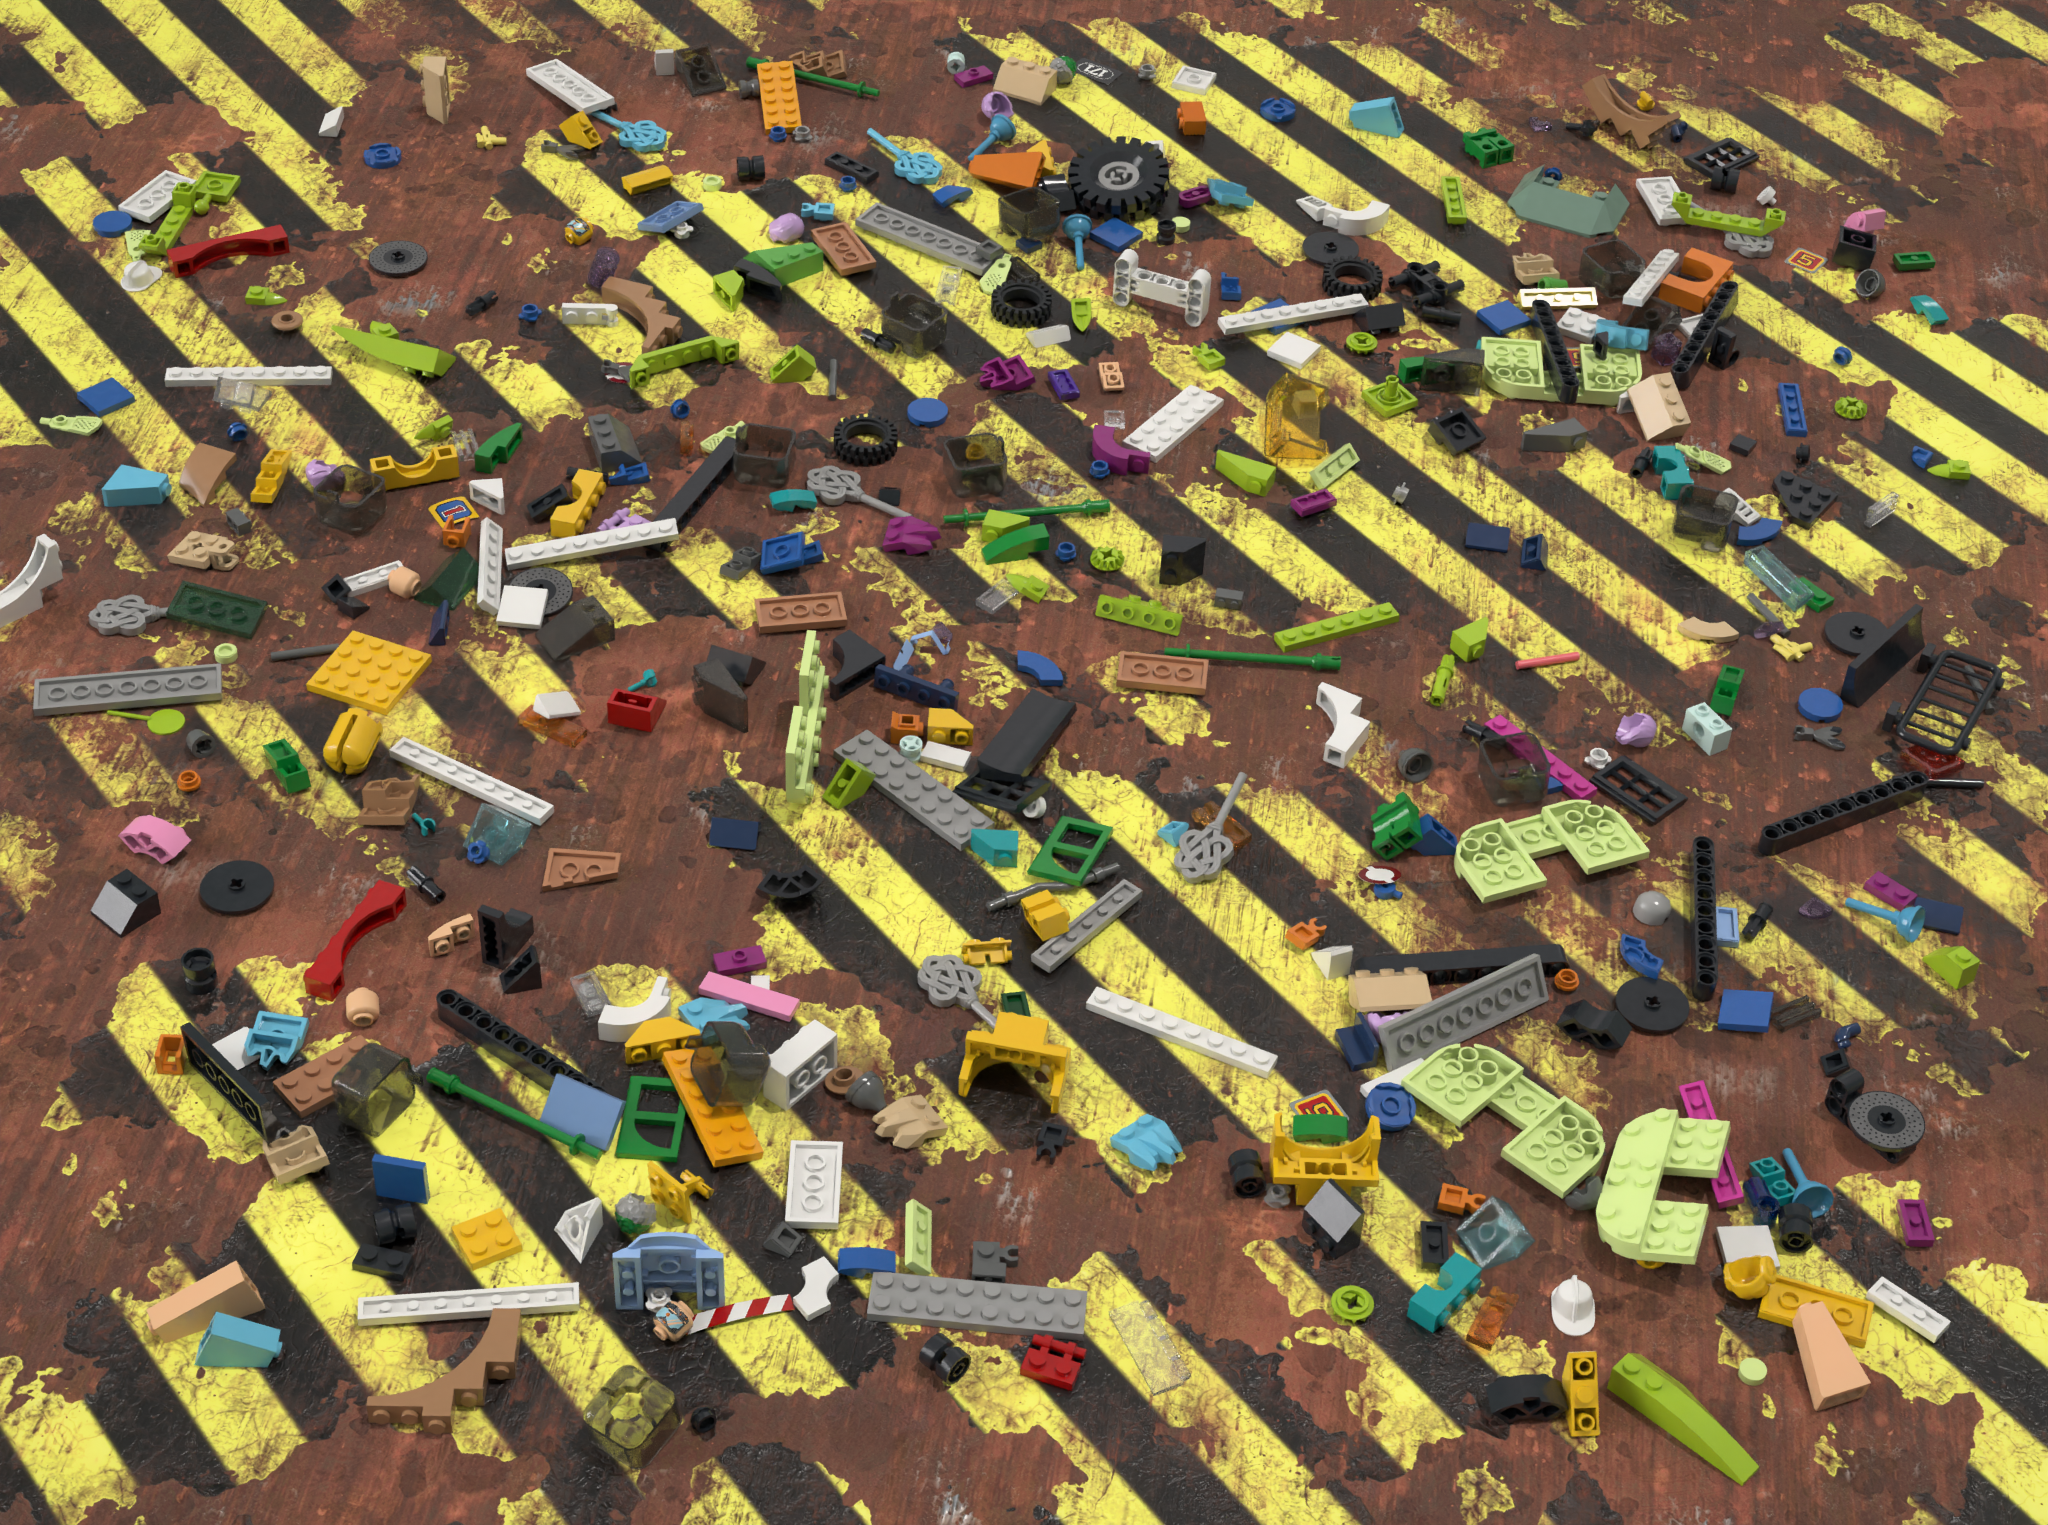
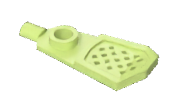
M143 229L125 232L129 256L133 257V262L139 261L141 256L145 255L146 252L139 249L138 244L145 234H151V230Z
M1004 254L1002 259H997L981 278L979 284L985 294L992 295L993 289H996L997 285L1001 286L1003 282H1006L1012 265L1009 261L1012 255Z
M59 415L52 419L43 417L40 419V424L49 425L50 428L89 436L97 431L103 423L99 417L89 416L66 417Z
M740 421L735 426H727L719 433L711 435L700 443L701 449L711 454L726 436L737 439L742 434L741 429L746 426L745 423Z
M1675 443L1676 449L1720 475L1732 468L1731 462L1719 455L1706 450L1701 451L1696 446H1684Z

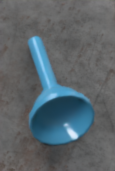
M1002 114L995 115L991 120L989 137L968 156V160H973L974 155H981L994 141L1013 139L1016 136V128L1013 122Z
M1074 214L1065 218L1062 223V230L1068 238L1075 242L1077 269L1083 270L1085 266L1082 241L1092 230V222L1086 215Z
M1847 898L1845 901V906L1891 921V924L1896 925L1898 933L1910 943H1913L1918 938L1924 925L1925 908L1919 905L1907 907L1901 912H1892L1852 898Z
M1790 1148L1784 1149L1782 1154L1798 1183L1792 1203L1808 1206L1812 1210L1813 1218L1822 1216L1833 1205L1834 1197L1832 1191L1826 1185L1807 1180L1793 1151Z

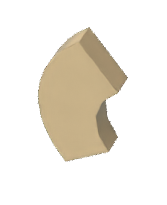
M1692 617L1678 623L1677 626L1679 632L1698 641L1706 639L1714 640L1713 643H1725L1734 641L1739 637V632L1725 621L1708 623Z

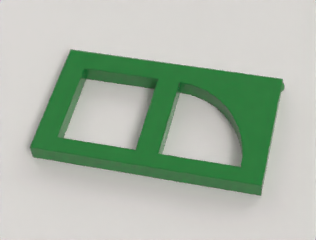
M1061 816L1028 868L1027 873L1032 876L1081 887L1112 836L1113 827ZM1068 829L1100 836L1093 849L1060 842ZM1058 853L1084 859L1085 862L1079 872L1075 874L1058 866L1053 860L1052 854Z
M631 1076L615 1156L625 1159L677 1162L687 1112L681 1098L677 1114L638 1111L642 1089L677 1092L671 1078ZM635 1124L675 1126L671 1149L658 1147L644 1140L638 1134Z

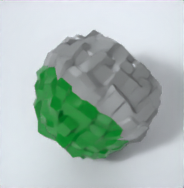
M1068 56L1056 57L1050 63L1049 67L1057 70V82L1059 84L1071 82L1076 75V62Z
M631 1192L625 1197H621L619 1202L615 1204L616 1211L614 1213L621 1231L627 1232L630 1235L632 1233L641 1234V1232L647 1231L657 1220L655 1204L646 1205V1202H644L645 1196Z

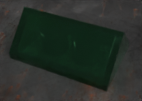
M464 547L442 562L416 593L414 600L437 607L444 600H447L449 602V610L454 611L478 582L479 563Z

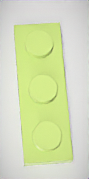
M1348 443L1312 469L1309 474L1317 488L1321 490L1360 461L1352 445Z
M912 1199L906 1203L905 1266L918 1275L928 1276L931 1274L932 1211L915 1199Z

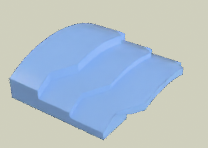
M681 1232L641 1234L628 1247L613 1253L616 1309L643 1310L644 1292L651 1287L654 1289L670 1287L672 1292L697 1293L698 1310H712L725 1306L724 1255L710 1248L697 1235Z

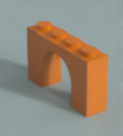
M1691 248L1684 256L1681 272L1702 279L1703 282L1688 281L1668 274L1661 282L1658 299L1701 314L1709 306L1720 285L1732 280L1734 262Z

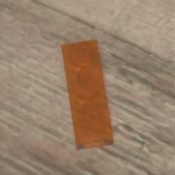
M530 705L517 717L519 725L572 748H575L587 736L586 728L561 717L548 719L533 710L534 705Z

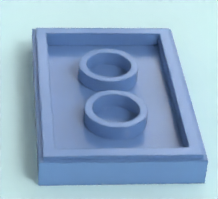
M675 201L638 222L637 226L642 231L665 233L703 211L704 208L702 203Z
M556 1074L540 1121L573 1137L582 1133L585 1135L586 1143L608 1151L626 1101L565 1075Z

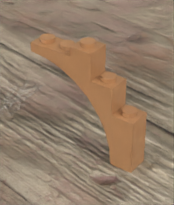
M1605 74L1592 78L1582 85L1600 124L1604 122L1610 124L1613 122L1619 135H1633L1640 149L1644 147L1650 149L1658 145L1657 141L1663 138L1662 133L1666 131L1665 127L1668 129L1676 125L1675 121L1681 118L1679 111L1663 116L1649 115L1638 111L1619 96Z
M609 276L602 285V303L617 305L619 309L636 318L644 327L647 337L641 346L642 354L662 349L667 343L673 345L682 336L681 318L669 315L667 302L655 299L653 286Z
M493 1308L489 1326L480 1343L462 1363L434 1382L397 1394L368 1396L366 1407L369 1423H405L409 1425L423 1423L424 1433H453L456 1405L466 1407L484 1406L488 1379H516L522 1332L521 1309Z

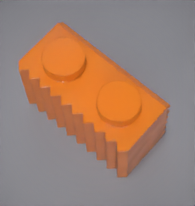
M1202 101L1180 102V108H1177L1176 115L1177 119H1179V128L1183 129L1184 135H1204L1206 133L1207 120Z

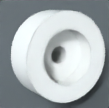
M1769 186L1758 195L1757 200L1762 205L1768 202L1772 206L1777 201L1773 197L1776 191Z
M1040 796L1023 809L1025 816L1030 818H1040L1043 816L1046 810L1045 799Z

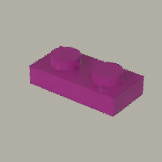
M1879 871L1865 882L1863 888L1900 912L1913 905L1918 897L1916 893Z
M1898 1199L1896 1209L1906 1246L1933 1247L1935 1239L1924 1200Z

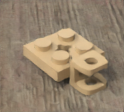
M191 531L167 555L170 563L206 569L212 563L214 569L231 570L239 562L237 555L229 554L235 548L233 541L228 540L227 537L198 531Z

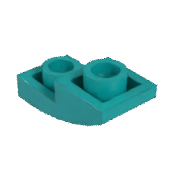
M1920 295L1910 298L1917 314H1925L1930 325L1945 324L1949 320L1942 307L1929 296Z
M788 489L772 492L769 495L772 507L779 511L786 510L792 512L795 505L804 509H815L817 505L814 491Z
M1772 1157L1749 1163L1750 1171L1757 1184L1775 1208L1792 1203L1795 1189L1785 1180V1170Z

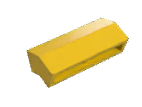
M661 165L621 178L623 188L631 196L671 184L673 174L667 166Z

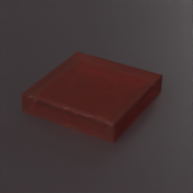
M1917 745L1902 750L1900 754L1902 760L1920 772L1925 773L1933 781L1962 770L1966 762L1957 755L1946 756Z

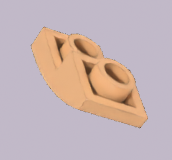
M1099 363L1098 371L1104 391L1124 390L1122 372H1120L1119 363Z
M471 914L461 916L446 923L428 937L431 958L455 951L454 943L475 937L474 920Z

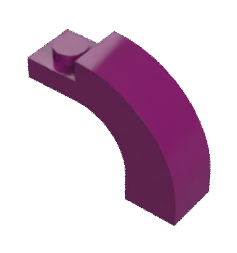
M1094 426L1092 454L1096 461L1102 460L1107 462L1108 469L1116 474L1127 476L1128 471L1148 474L1151 452L1123 448L1114 441L1115 427Z

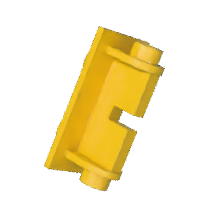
M994 938L991 941L981 942L978 939L969 940L962 945L963 963H968L969 966L986 964L985 956L990 957V964L1008 963V960H1012V951H1009L1012 941L1005 940L1004 938Z

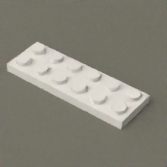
M558 59L526 69L528 77L579 112L583 110L586 115L615 104L613 96Z
M1190 384L1122 441V447L1130 450L1151 452L1150 461L1157 463L1222 408L1224 399Z

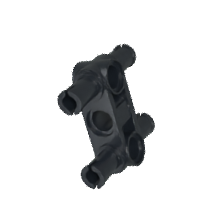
M1436 260L1425 265L1419 262H1410L1401 274L1390 277L1388 281L1392 289L1407 285L1419 294L1413 297V304L1416 308L1426 304L1444 306L1453 294L1465 290V284L1461 279L1448 284L1434 274L1440 272L1439 269H1441L1439 262Z

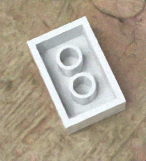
M814 1019L807 1026H803L794 1037L786 1040L773 1054H769L763 1061L764 1097L787 1111L821 1083L829 1072L837 1068V1033Z

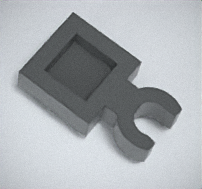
M973 1241V1261L1006 1263L1008 1267L1018 1266V1257H1011V1255L1018 1256V1246L1008 1245L1005 1248H1000V1242Z

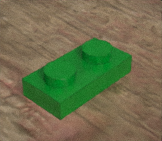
M1929 251L1893 254L1892 258L1899 271L1925 270L1934 268L1936 264Z
M1804 577L1788 584L1787 591L1818 613L1833 606L1835 599Z

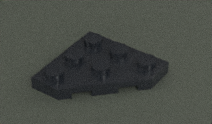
M1784 470L1776 476L1772 484L1774 491H1777L1779 494L1778 499L1783 509H1786L1788 512L1789 521L1807 530L1837 501L1838 497L1837 493Z

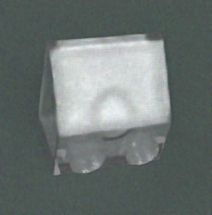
M218 377L213 401L219 403L221 408L232 410V407L239 408L238 411L251 414V410L256 412L261 410L271 397L272 391L257 384Z

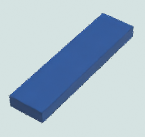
M1779 383L1777 389L1786 436L1807 437L1808 430L1799 384Z

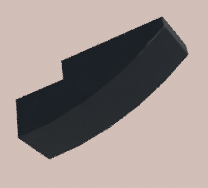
M743 258L734 265V271L744 279L747 292L779 303L782 302V284L770 272Z

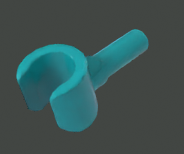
M646 670L643 673L644 679L628 687V691L633 692L645 685L648 687L656 686L657 679L654 670Z
M412 814V818L421 826L423 836L428 835L427 828L435 832V821L433 819L426 818L423 820L418 814Z

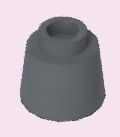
M195 729L189 732L186 737V744L195 757L205 758L213 753L216 742L206 732Z

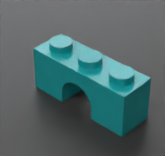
M1654 446L1651 463L1655 475H1663L1660 488L1664 499H1689L1690 492L1694 490V480L1690 478L1689 467L1685 464L1684 454H1681V451L1676 449V446Z
M1455 1252L1440 1268L1437 1285L1445 1290H1436L1424 1284L1410 1299L1407 1317L1432 1333L1440 1326L1444 1327L1449 1322L1452 1313L1455 1310L1459 1311L1462 1309L1467 1297L1470 1294H1476L1482 1284L1480 1280L1482 1268Z

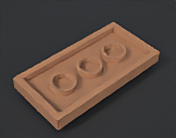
M846 222L811 229V237L840 276L876 268V260Z
M841 592L754 599L760 634L847 626V616Z
M1120 651L1116 686L1205 695L1209 660Z
M359 1035L273 1081V1087L302 1119L388 1072L389 1064L362 1035Z

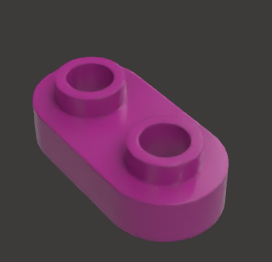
M1198 186L1180 192L1178 203L1184 208H1191L1192 206L1207 203L1212 200V196L1208 186Z

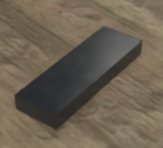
M837 151L825 158V165L848 176H852L862 183L869 184L879 177V171Z

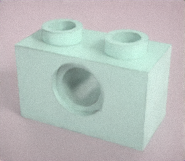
M1705 702L1686 709L1682 730L1709 756L1728 748L1732 728Z

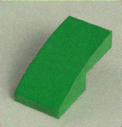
M1331 1114L1293 1116L1294 1140L1299 1142L1321 1138L1323 1144L1347 1141L1348 1119L1344 1116Z

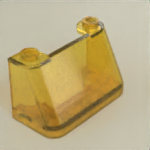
M1287 372L1272 386L1266 398L1265 456L1271 458L1320 460L1327 455L1329 447L1326 440H1319L1320 411L1327 407L1330 401L1328 386Z

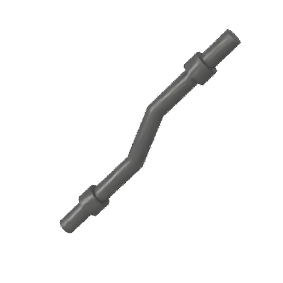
M1116 862L1103 868L1097 867L1090 870L1081 886L1091 882L1098 883L1105 880L1106 876L1119 872V864ZM1062 882L1035 883L1015 892H1006L1002 894V897L986 903V907L991 912L1003 906L1010 907L1015 905L1018 900L1044 890L1049 892L1071 891L1079 888V886Z

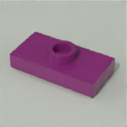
M983 65L954 74V80L965 88L993 79L994 73Z
M1325 488L1291 499L1290 506L1303 517L1337 506V499Z
M761 945L713 954V961L719 975L728 976L767 968V961Z

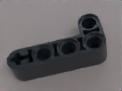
M1854 1068L1848 1069L1832 1079L1825 1097L1827 1110L1849 1129L1847 1121L1849 1106L1856 1097L1862 1094L1865 1084L1862 1074ZM1916 1146L1902 1152H1886L1875 1148L1872 1149L1888 1162L1896 1164L1914 1153Z

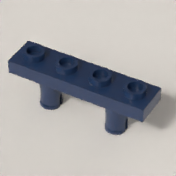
M882 664L875 668L874 687L931 708L952 709L957 712L959 692L953 690L954 682L946 678L937 685L915 677V670L910 664H905L900 670Z

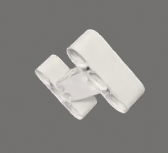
M1132 249L1124 250L1115 262L1113 301L1117 305L1126 306L1136 294L1186 308L1185 321L1192 327H1197L1201 324L1208 314L1211 275L1208 271L1204 269L1197 270L1188 282L1138 268L1139 258L1137 253Z

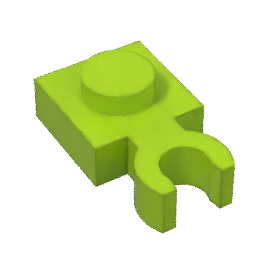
M1202 342L1201 348L1193 346V355L1198 357L1197 361L1208 370L1225 365L1226 358L1214 348L1209 350L1206 343Z

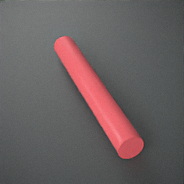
M1579 652L1520 660L1515 662V666L1519 670L1577 661L1580 659Z

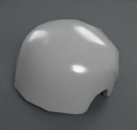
M1648 891L1640 894L1633 907L1634 916L1642 923L1648 925H1662L1671 912L1670 900L1663 893L1657 891Z

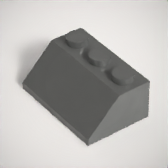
M597 414L588 417L589 438L601 472L619 471L618 467L621 464L628 468L642 463L631 430L627 425L610 414Z

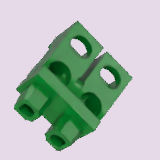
M1485 127L1480 128L1476 133L1464 132L1462 141L1465 143V152L1472 156L1474 155L1480 161L1479 166L1483 169L1513 161L1515 145L1497 133L1495 128L1488 130Z
M1404 792L1396 795L1395 802L1390 805L1383 803L1378 806L1377 813L1371 816V820L1374 822L1373 830L1376 838L1372 841V848L1385 860H1389L1404 851L1403 847L1407 849L1423 840L1419 808L1412 803L1411 798ZM1409 834H1413L1414 836L1408 840ZM1391 845L1395 846L1393 850L1389 851Z

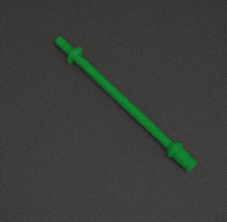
M749 56L746 66L747 68L757 69V64L770 62L768 59L761 60ZM794 69L795 77L856 91L858 97H863L864 94L876 97L880 95V90L866 87L864 81L857 85Z
M1085 499V502L1082 504L1003 510L1001 512L1027 517L1083 512L1086 516H1091L1092 513L1110 512L1109 499L1096 501ZM966 508L963 509V514L943 516L944 524L963 522L964 527H968L969 522L984 521L988 512L968 513Z
M1186 644V649L1165 648L1164 655L1307 665L1312 666L1316 671H1320V669L1340 670L1341 656H1322L1321 653H1316L1313 657L1195 650L1190 649V644Z
M436 1067L431 1068L427 1074V1082L444 1089L445 1093L449 1095L459 1093L569 1146V1153L573 1156L582 1152L599 1160L603 1154L602 1150L585 1143L586 1138L584 1134L580 1133L573 1137L462 1084L460 1077L455 1074L449 1075Z

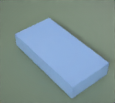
M1716 906L1717 946L1738 948L1737 908Z

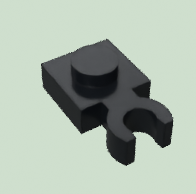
M1043 1122L1037 1139L1036 1161L1039 1162L1043 1155H1048L1050 1157L1049 1164L1053 1165L1055 1163L1056 1151L1062 1153L1069 1127Z

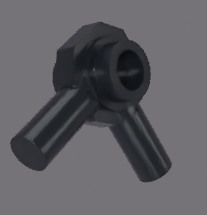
M1597 119L1583 120V124L1567 122L1566 129L1581 131L1583 136H1593L1594 132L1598 130L1600 121Z

